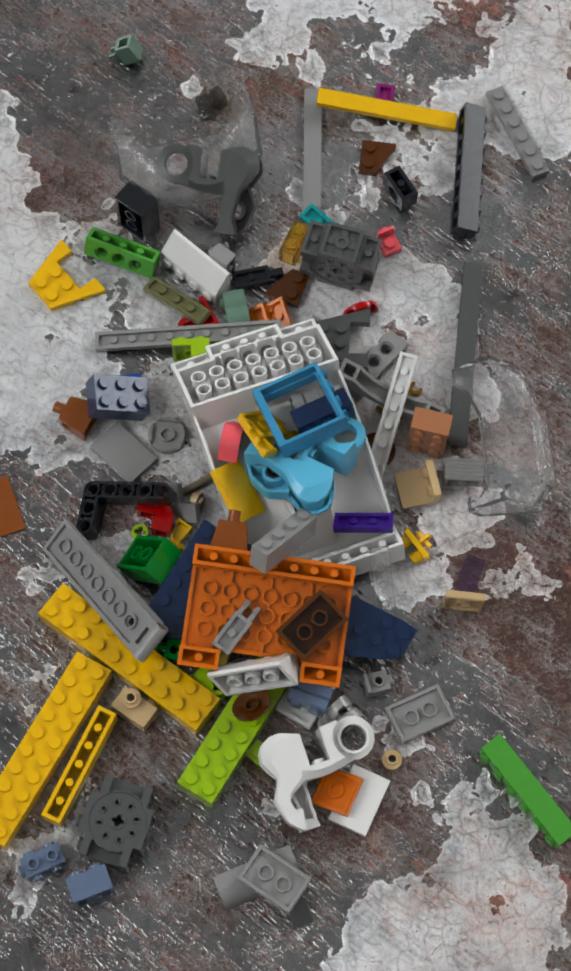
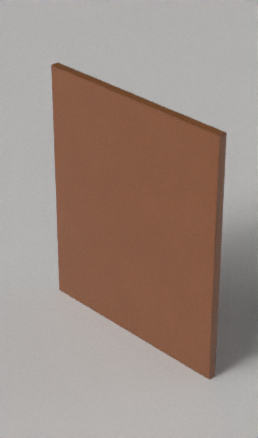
M8 476L0 478L1 538L26 529Z

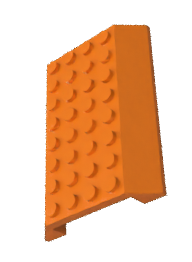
M195 543L192 561L193 568L177 665L218 670L221 650L213 645L212 642L235 611H238L248 599L251 601L250 605L241 615L248 619L251 612L257 606L261 610L230 653L258 657H273L292 653L301 663L299 682L339 688L348 621L304 662L276 633V630L320 589L349 618L356 566L286 557L265 574L249 564L251 551Z

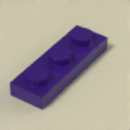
M335 513L333 530L334 533H393L394 515L393 513Z

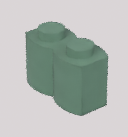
M244 289L222 292V298H219L220 309H224L225 314H222L223 323L250 321Z

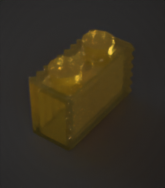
M297 221L293 222L279 249L280 261L292 266L296 265L309 226Z

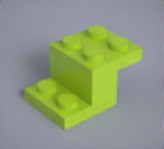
M197 336L195 338L177 337L176 339H171L173 361H182L206 353L205 346L210 345L209 338Z

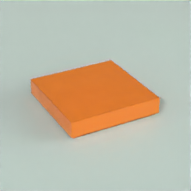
M337 770L320 779L312 797V804L348 817L364 780L361 777Z

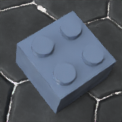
M93 864L88 867L89 870L82 873L80 870L72 872L68 875L69 878L65 879L76 909L116 894L105 864Z

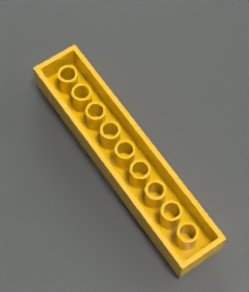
M64 583L38 612L42 622L96 662L112 670V674L128 686L136 689L146 699L148 698L155 702L159 709L197 736L221 705L219 697L155 650H153L145 662L137 660L92 606Z
M76 652L0 775V847L6 851L113 678L112 670L79 652Z

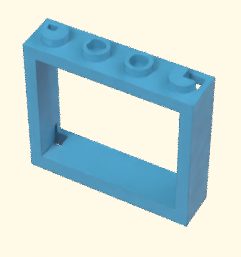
M317 362L252 391L255 401L284 458L350 429L347 422L350 420L346 409H341L343 405L339 396H334L335 389L331 381H326L328 378L324 369L320 370ZM317 380L337 418L285 441L267 402Z

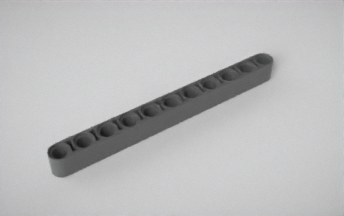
M464 261L450 405V415H453L447 446L464 448L467 446L483 263Z

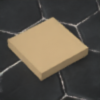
M446 589L442 608L480 613L486 600V594Z

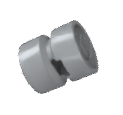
M317 389L305 390L304 394L299 392L289 395L291 410H295L320 398Z
M345 695L338 698L326 711L333 721H339L346 716L364 717L357 707H352V702ZM346 709L347 712L341 716L340 714ZM347 726L342 731L347 733L355 726Z

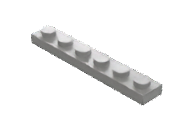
M503 86L487 91L486 97L532 180L549 174L548 166Z

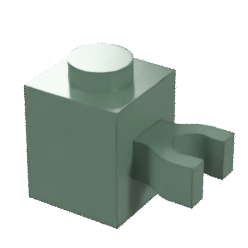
M132 34L117 38L116 46L110 48L113 54H109L108 58L112 62L120 58L125 65L140 61L143 47Z

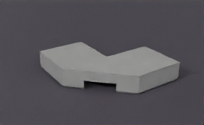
M166 482L177 493L176 502L170 505L175 515L184 522H201L199 503L184 502L182 483Z

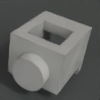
M386 670L369 674L365 673L362 676L367 698L390 693L391 686L394 685L392 675L387 674ZM381 679L382 683L377 684L375 680Z

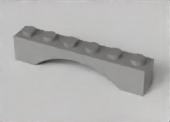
M344 358L339 366L348 389L384 407L390 387L373 377L362 366ZM407 395L401 416L412 421L415 406L442 413L446 409L429 400Z

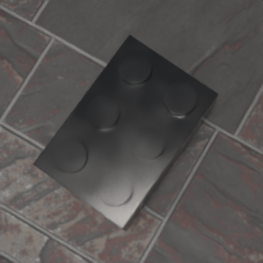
M128 182L115 196L118 224L147 244L160 229L158 201L154 196L143 192L138 185Z

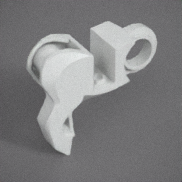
M346 716L339 721L334 720L319 727L315 733L323 758L313 760L311 763H309L300 734L278 733L268 737L260 746L258 754L260 767L276 780L273 804L290 827L298 830V834L321 826L313 808L307 782L327 776L353 760H360L368 755L373 748L375 740L374 731L363 718ZM352 725L359 727L365 734L363 747L354 751L347 749L341 742L342 730Z

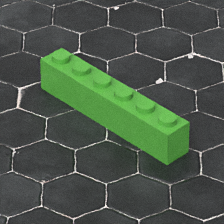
M497 735L485 744L479 751L481 754L479 755L480 759L485 765L489 764L493 769L494 777L505 784L506 792L512 798L515 797L521 811L529 814L532 818L533 826L537 830L541 829L545 834L544 839L551 847L554 846L557 849L571 838V821L502 735Z

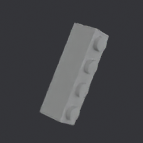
M300 508L251 546L249 564L265 574L315 535L317 516Z

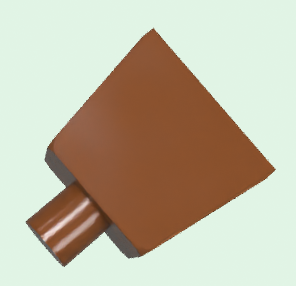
M72 396L66 405L56 401L52 411L60 414L58 418L59 424L82 441H85L97 418H89L87 400Z
M229 510L228 520L219 519L210 544L211 546L248 551L247 524L240 522L241 511Z

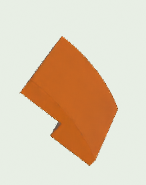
M282 296L267 304L262 302L248 309L250 321L281 319V328L293 325L286 300Z

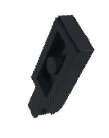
M268 265L232 272L235 290L270 285L271 283H276V280H280L284 276L282 267L273 269L268 267Z

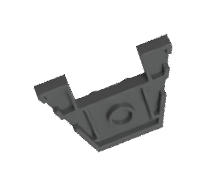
M370 309L315 321L316 324H320L339 362L347 358L362 366L368 372L369 354L349 353L351 326L370 327Z

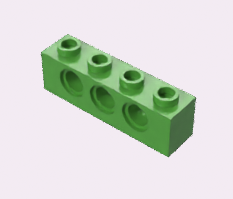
M92 227L86 236L84 254L151 279L158 269L161 251L96 227Z

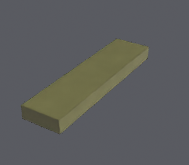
M156 276L143 288L145 293L196 325H202L212 314L211 310Z

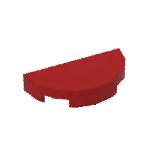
M367 300L353 304L342 315L370 309V313L379 311L376 302Z

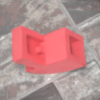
M226 421L224 423L217 460L237 463L244 435V429L239 422Z

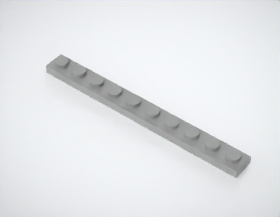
M281 319L95 332L96 352L172 347L171 339H176L177 337L195 338L203 336L209 338L210 344H214L276 323L281 329Z

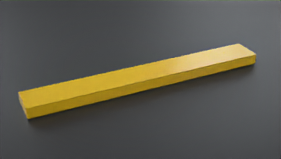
M318 89L316 106L451 132H454L456 129V113L330 89Z

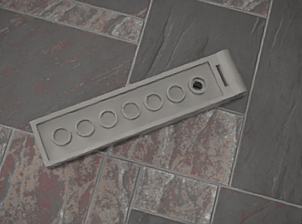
M64 519L42 550L123 642L132 655L140 662H145L167 634L168 628L124 577L107 564L69 520Z

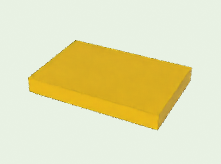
M239 459L237 463L230 462L209 472L228 509L241 511V523L266 511L254 487L250 484L249 477Z

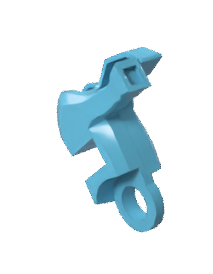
M350 418L347 421L350 428L348 431H352L356 435L354 441L339 443L332 436L299 451L293 459L289 456L284 458L280 451H277L274 457L262 458L251 442L244 451V460L247 464L250 484L267 499L289 500L297 510L303 508L313 515L323 513L333 503L335 495L334 471L346 476L356 465L358 451L363 448L366 441L365 428L359 421ZM267 467L280 477L274 479L268 477Z

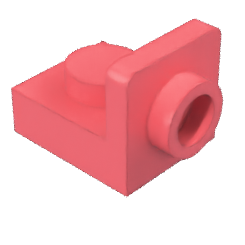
M394 226L383 227L376 235V238L383 239L380 249L385 258L402 251V247L394 234Z

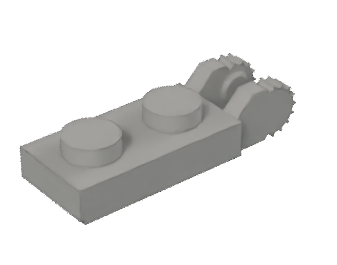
M248 599L238 611H235L212 642L213 645L226 655L230 654L261 610L257 606L251 612L248 619L241 615L250 605L251 601Z

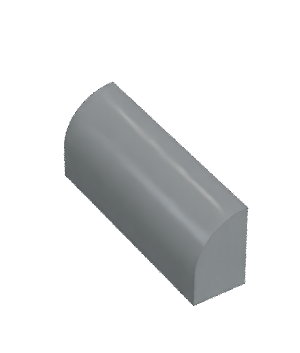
M290 845L273 851V853L299 869ZM247 863L213 877L225 911L260 897L259 894L237 880V877Z

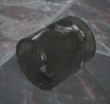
M219 86L208 90V94L202 93L195 97L196 105L205 118L213 115L215 110L220 111L228 106L227 98Z

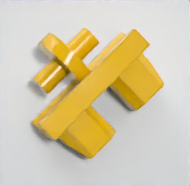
M409 528L404 531L405 535L401 537L404 548L406 550L413 545L416 549L409 555V558L414 565L423 560L425 562L429 561L430 555L422 545H425L427 549L432 547L429 542L432 538L431 534L423 535L419 531L416 533L419 538L417 540Z

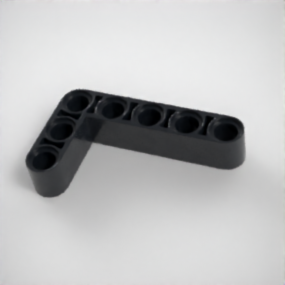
M90 481L84 488L76 528L88 540H94L100 534L106 505L170 506L176 502L177 493L165 482Z

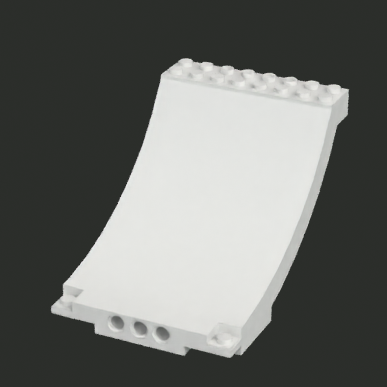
M314 318L281 329L276 323L205 346L206 353L170 364L210 471L230 463L217 460L224 423L226 421L238 422L237 418L240 413L260 411L252 391L317 362L320 370H325L328 377L326 381H331L335 391L344 387L356 413L351 418L361 423L341 373L339 359L320 324H316ZM317 380L267 402L272 415L284 422V427L289 431L295 430L298 432L290 414L292 410L289 395L299 392L304 394L305 390L316 388L320 398L325 396ZM346 430L334 435L333 439L339 443L354 441L356 435L352 431ZM244 431L238 459L248 475L244 451L250 445L251 440ZM366 437L363 448L358 451L357 462L353 469L346 476L334 471L335 495L333 503L327 511L315 514L317 516L315 535L288 557L356 566L355 576L406 559L404 543L394 523L393 533H334L333 530L335 513H391L379 471ZM268 474V477L272 479L280 477L279 475L272 476ZM217 488L226 518L228 520L229 509L226 506ZM255 489L266 511L243 522L247 524V543L255 544L298 511L289 500L267 499Z

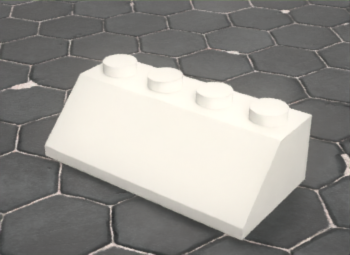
M174 229L161 251L162 264L166 268H171L175 271L178 278L186 280L193 290H198L202 293L205 300L211 301L216 305L219 302V298H222V292L230 291V273Z
M285 653L279 656H266L261 659H248L242 662H230L219 665L218 670L209 671L207 677L225 696L298 685L301 664L292 653Z

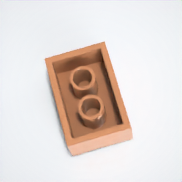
M415 406L406 449L416 454L425 453L433 458H443L453 415Z

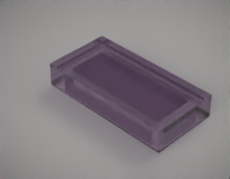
M467 554L455 590L475 592L486 561Z

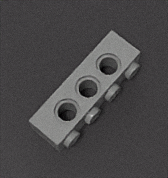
M392 330L387 335L383 334L375 347L372 346L366 353L369 354L368 373L380 380L398 361L400 351L407 352L408 343ZM382 351H388L389 354H383ZM375 363L378 366L372 367L369 364ZM349 389L351 397L359 402L364 397Z

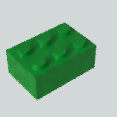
M137 535L116 567L134 581L162 584L178 561L182 551L167 538Z

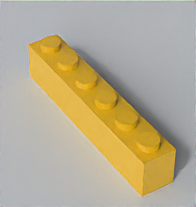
M98 705L41 814L44 820L60 828L63 827L118 720L116 713Z

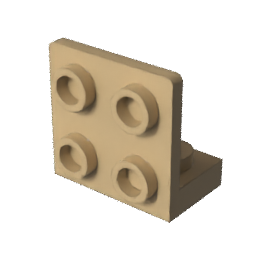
M433 459L425 460L423 468L394 474L402 509L440 502L442 492Z

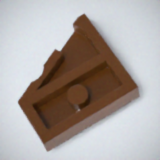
M363 140L358 174L377 176L381 167L388 161L389 156L395 152L397 144Z
M291 269L264 293V298L275 300L282 296L285 298L288 306L298 308L310 275Z

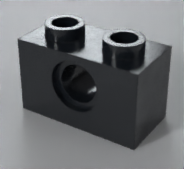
M400 165L384 173L383 185L400 211L417 203L418 192Z

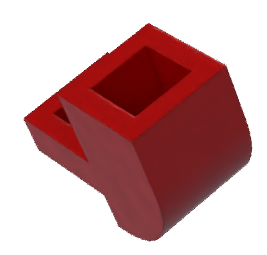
M137 505V516L153 520L151 526L152 535L170 539L174 528V516L171 507Z

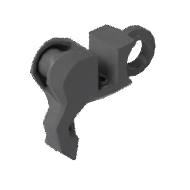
M170 144L164 147L157 160V169L167 182L173 184L180 183L202 193L222 195L216 234L239 238L248 232L258 211L253 188L263 174V164L257 153L250 148L241 146L221 150L218 177L216 178L215 176L206 175L209 152L204 148L190 144L186 146ZM175 153H181L187 159L186 170L179 175L170 174L166 167L168 158ZM239 204L242 208L241 215L234 217Z

